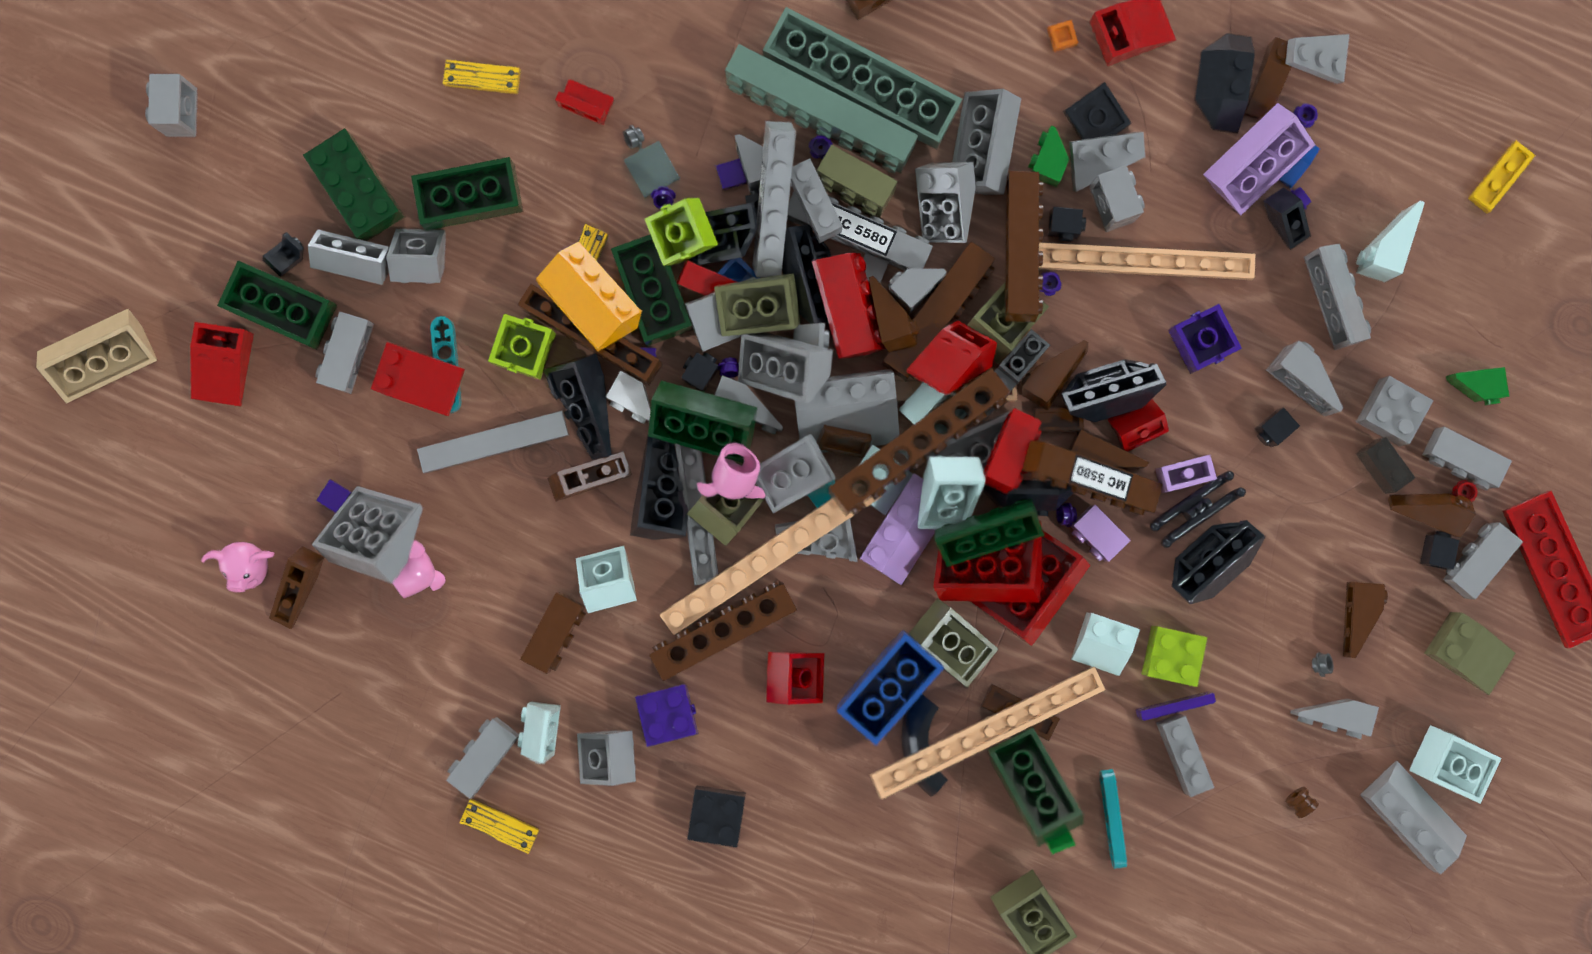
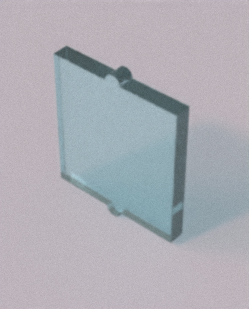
M660 141L645 149L640 148L639 152L624 159L644 198L650 196L652 191L657 190L658 187L668 186L680 179Z

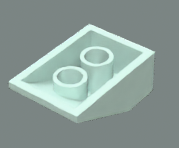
M1419 201L1403 210L1364 251L1360 252L1356 262L1359 265L1358 274L1386 282L1403 273L1425 202Z
M979 457L929 458L923 477L917 523L918 529H939L946 524H954L972 516L985 483Z
M529 702L527 707H523L521 722H525L524 732H520L518 738V747L521 748V755L542 764L555 755L561 705Z
M1430 725L1409 771L1481 804L1501 758Z

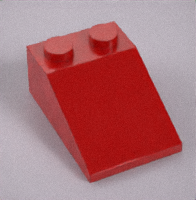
M387 342L371 390L449 416L465 369L402 345Z

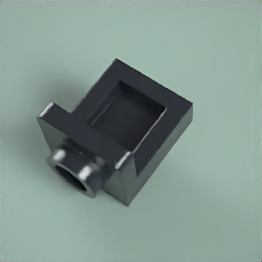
M285 232L282 235V242L264 254L262 261L282 277L303 260V245L299 239L291 237Z

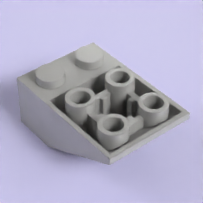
M973 162L929 163L915 168L922 237L930 242L966 243L976 188Z

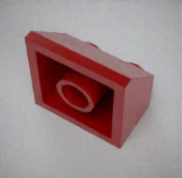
M768 652L766 702L785 705L823 703L825 653Z

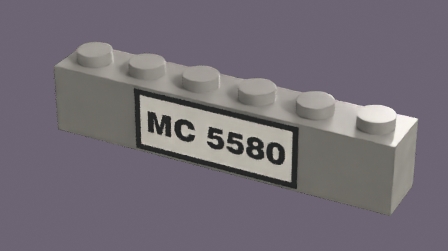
M766 121L757 208L758 229L755 233L752 263L756 277L777 276L782 273L796 135L791 122Z
M793 192L788 204L787 220L801 226L810 225L795 192ZM829 197L843 226L842 233L830 239L862 253H867L889 262L888 264L903 271L924 268L933 247L929 244V240L921 236H916L915 238L906 234L907 231L901 227L893 226L891 228L883 224L884 221L875 216L868 218L861 215L859 209L852 206L845 208L838 205L839 201Z

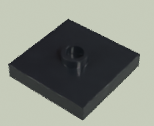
M1105 82L1063 111L1081 140L1116 135L1131 124V121Z

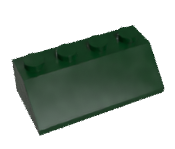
M1032 498L1019 500L1012 505L995 508L982 515L970 516L966 520L954 524H946L934 530L936 545L947 567L1044 536Z

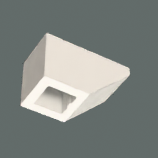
M620 371L606 396L611 401L609 405L620 412H623L624 408L633 413L631 416L633 419L644 424L646 420H650L651 410L645 385Z

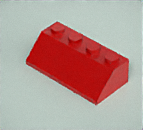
M845 253L812 261L838 358L864 357L886 349L881 341L870 282L865 272L866 263L863 257H861V253Z

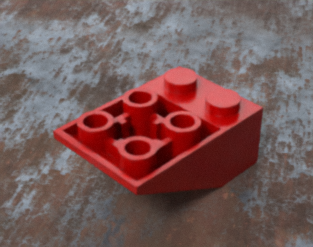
M1131 0L1117 3L1094 12L1089 21L1107 67L1176 41L1161 0Z
M957 320L938 333L908 367L907 373L933 387L938 392L948 395L992 367L997 342Z
M200 322L194 323L190 345L191 399L241 407L254 333L245 329Z

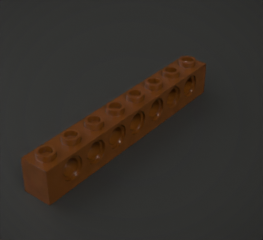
M992 368L831 485L828 488L829 495L845 516L851 512L853 515H856L866 507L864 503L871 497L874 500L881 497L886 492L885 487L893 482L894 485H897L907 477L905 472L913 467L917 470L927 462L926 457L931 453L937 455L947 447L946 442L954 437L955 440L961 438L968 432L966 427L970 424L978 425L988 417L986 413L994 408L997 411L1008 402L1006 398L1011 391ZM975 395H984L987 403L983 405L977 403ZM955 410H964L967 413V418H957ZM936 424H943L947 428V433H937L934 426ZM919 438L925 440L927 448L918 449L914 445V440ZM901 453L906 456L907 462L905 464H898L894 461L893 456ZM881 468L885 470L887 477L881 480L877 479L873 475V471ZM856 483H861L866 487V493L862 495L856 494L852 486Z

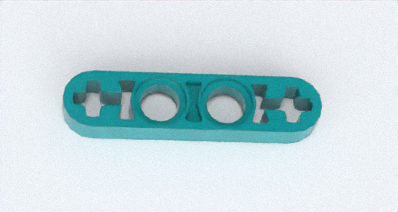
M436 317L430 326L433 357L458 366L454 323L447 317ZM441 322L449 326V329H446L444 333L446 339H451L450 342H437V339L442 340V333L437 330V327L441 326ZM442 346H449L451 348V356L448 359H441L438 355L439 349ZM460 386L450 413L457 412L461 407Z
M1113 769L1100 770L1099 778L1111 864L1113 869L1127 867V856L1116 776Z

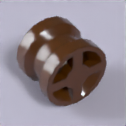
M1306 787L1295 790L1285 800L1288 806L1295 809V815L1299 819L1311 814L1319 805L1316 799L1309 796V790Z

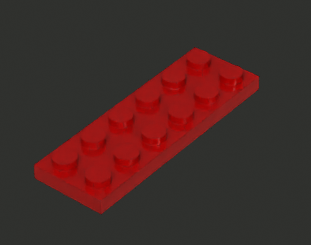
M1546 491L1503 510L1502 512L1512 533L1523 541L1519 549L1564 647L1570 649L1592 639V577L1552 491Z

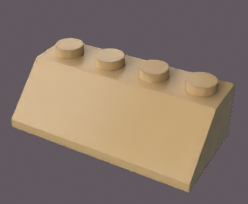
M126 309L37 351L36 368L66 403H69L157 361V357L143 327L131 311Z

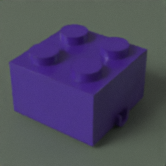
M1220 304L1203 312L1197 311L1190 315L1191 318L1168 330L1190 374L1212 363L1217 364L1225 360L1224 357L1242 349Z
M683 684L635 697L647 747L699 734L694 716L696 709L695 705L691 704L687 685Z

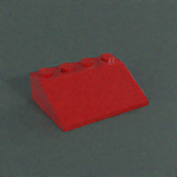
M1042 537L948 567L938 549L933 588L939 600L1039 602L1042 581Z
M1043 531L1044 536H1042V581L1039 602L970 601L1030 646H1033L1091 566L1082 555Z

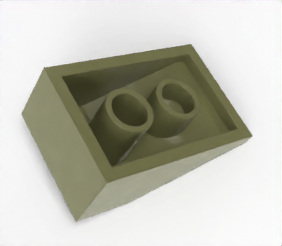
M794 274L769 276L714 287L722 337L796 329L801 323Z
M1004 283L967 326L997 342L994 361L1000 364L1049 306L1043 302V312L1038 315L1035 322L1005 321Z
M734 461L735 463H737V464H739V465H741V466L743 465V463ZM719 494L711 497L702 495L688 512V515L727 546L765 498L751 499L744 497L740 499H727Z
M938 598L909 632L912 638L943 664L947 672L967 688L998 651L994 644Z
M1450 612L1424 654L1485 694L1490 695L1516 653L1484 626L1464 613Z
M1033 869L991 896L999 914L1027 954H1051L1077 937Z

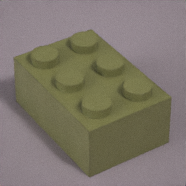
M832 144L817 169V174L827 193L833 191L840 195V199L849 205L854 203L862 207L861 211L866 215H876L879 218L895 193L898 182Z

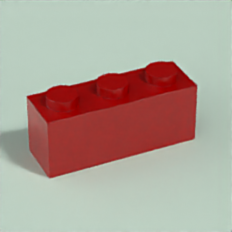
M1016 408L1007 414L983 470L984 484L1005 494L1014 488H1018L1023 478L1020 472L1024 465L1030 440L1038 441L1042 432L1039 430L1042 421Z

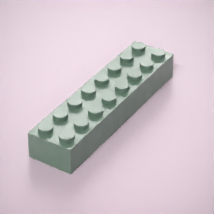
M787 7L784 9L763 48L764 57L917 134V140L936 150L962 102V98Z
M738 44L725 69L726 82L732 92L738 95L744 93L750 96L751 101L757 105L764 106L766 104L773 108L772 111L781 117H786L787 115L795 119L794 122L803 128H808V126L813 128L819 136H825L828 139L832 138L838 141V145L848 151L854 149L860 152L862 158L870 162L875 160L883 164L882 167L891 173L896 171L902 173L914 150L918 137L917 134Z

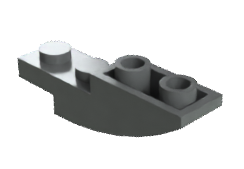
M1031 329L995 370L996 374L1011 391L1048 349L1050 344ZM975 395L977 403L982 405L987 403L984 395ZM994 408L986 413L988 417L995 410Z

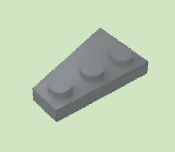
M1350 34L1289 39L1285 64L1335 84L1342 83L1345 78Z
M1144 132L1069 141L1073 191L1077 192L1091 185L1100 174L1125 165L1128 166L1144 158Z
M850 518L797 554L824 555L826 558L835 559L838 557L858 562ZM797 521L775 524L776 535Z

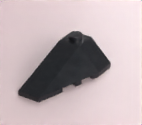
M597 354L578 357L543 369L555 400H561L566 409L564 412L568 420L572 418L578 428L577 436L591 459L611 456L605 379Z
M647 435L633 508L630 536L652 540L686 537L689 511L684 501V488L682 482H680L677 468L679 465L674 443Z

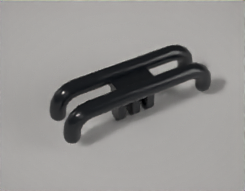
M1232 471L1220 474L1216 477V480L1208 482L1150 523V529L1158 531L1163 525L1181 513L1186 518L1187 522L1162 539L1161 544L1164 548L1171 547L1175 541L1235 500L1245 496L1246 490L1239 487L1214 503L1209 498H1204L1223 484L1233 480L1234 473Z

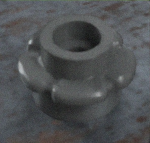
M629 125V128L623 131L628 147L630 149L635 147L641 148L644 141L641 129Z
M1318 652L1316 658L1312 659V667L1314 672H1319L1321 677H1325V674L1333 673L1334 665L1330 654Z

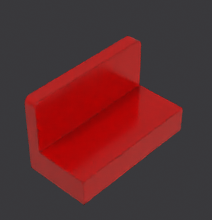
M570 79L564 92H558L555 101L558 107L604 125L614 98Z
M1153 399L1141 409L1108 418L1109 425L1117 433L1121 449L1127 452L1169 432L1166 415Z

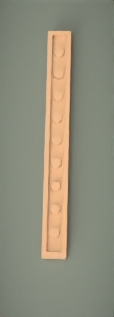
M1039 243V251H1043V264L1039 266V269L1253 280L1255 278V254Z
M856 483L852 486L856 494L862 495L866 493V487L863 484ZM871 497L864 504L867 507L876 500ZM830 499L661 612L660 617L672 634H677L854 515L851 512L845 516L836 502Z
M1090 667L870 774V777L879 797L883 799L1104 691L1105 688L1096 668Z

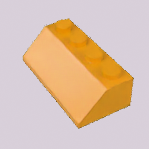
M579 241L558 252L536 278V282L597 351L602 350L638 328L642 311Z

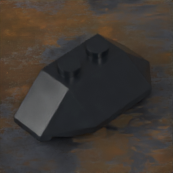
M1227 33L1201 51L1194 100L1210 123L1209 125L1212 130L1235 134L1239 132L1249 100L1255 51L1252 37Z
M754 203L705 212L718 245L689 260L697 265H704L744 257L758 229Z
M810 225L793 226L786 228L782 263L783 275L794 274L799 314L810 324L828 323L812 261L831 257L830 249L824 242H818Z
M1121 360L1076 374L1061 394L1070 415L1095 423L1143 408L1166 386V380L1157 364Z
M1022 480L1017 489L1014 488L1007 494L986 484L982 488V491L999 508L1012 505L1019 500L1032 498L1038 516H1048V512L1056 511L1073 494L1071 492L1072 487L1067 486L1066 489L1051 485L1052 481L1043 482L1039 480Z
M1247 520L1237 523L1212 525L1175 558L1172 588L1189 604L1214 598L1251 565L1265 539V535Z

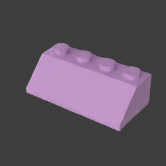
M1277 103L1203 175L1238 214L1242 215L1311 150L1315 143L1297 116Z
M915 473L903 488L859 558L900 585H902L935 533V529H918L917 523L923 478Z

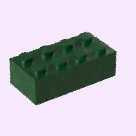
M345 128L303 154L357 239L368 241L405 217L354 137Z
M510 157L411 176L419 222L426 231L523 212L515 164Z
M651 234L611 248L626 293L642 311L638 326L646 346L694 330L671 266H663Z
M238 260L217 306L317 350L337 304Z
M661 380L651 399L648 436L719 456L721 450L731 443L742 444L750 450L758 407ZM732 453L724 457L744 463V457L739 454Z
M1033 727L988 749L991 764L1038 847L1084 824L1083 813Z

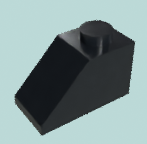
M1283 187L1263 200L1269 221L1290 250L1311 237L1303 203L1300 198Z

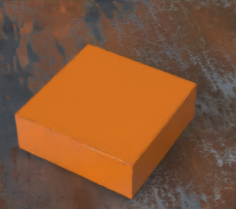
M1072 20L1048 26L1047 31L1054 52L1078 45L1079 42Z

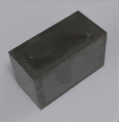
M1387 437L1375 439L1356 453L1385 494L1396 493L1415 479V476Z

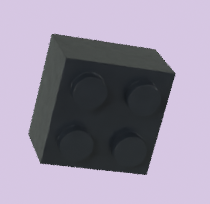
M696 785L687 840L737 848L746 793Z

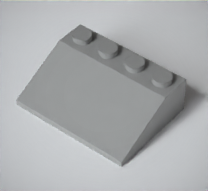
M892 369L831 376L809 403L794 400L799 440L812 434L817 442L824 425L871 434L872 441L869 447L872 445L888 444L899 436L897 396Z
M357 486L312 543V546L330 563L393 583L408 562L423 507L411 501Z

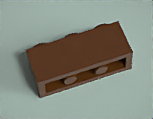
M556 592L520 660L546 674L550 673L551 670L556 671L562 661V657L559 655L563 647L567 649L574 638V635L571 633L575 625L580 626L586 616V613L583 612L585 606L560 592Z

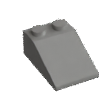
M1300 341L1284 347L1266 371L1324 417L1341 412L1343 409L1342 404L1319 356L1314 353V348L1308 343Z

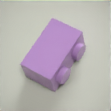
M1210 455L1155 469L1158 482L1163 484L1161 493L1217 479Z
M1096 505L1089 506L1071 526L1074 530L1072 535L1080 543L1085 541L1091 547L1089 552L1098 561L1103 559L1105 562H1109L1131 541Z

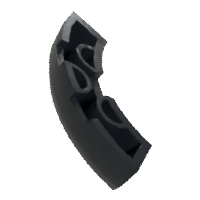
M923 694L918 697L904 714L901 735L904 758L929 746L930 725L939 707ZM939 771L918 781L917 784L932 797L944 786L948 779Z

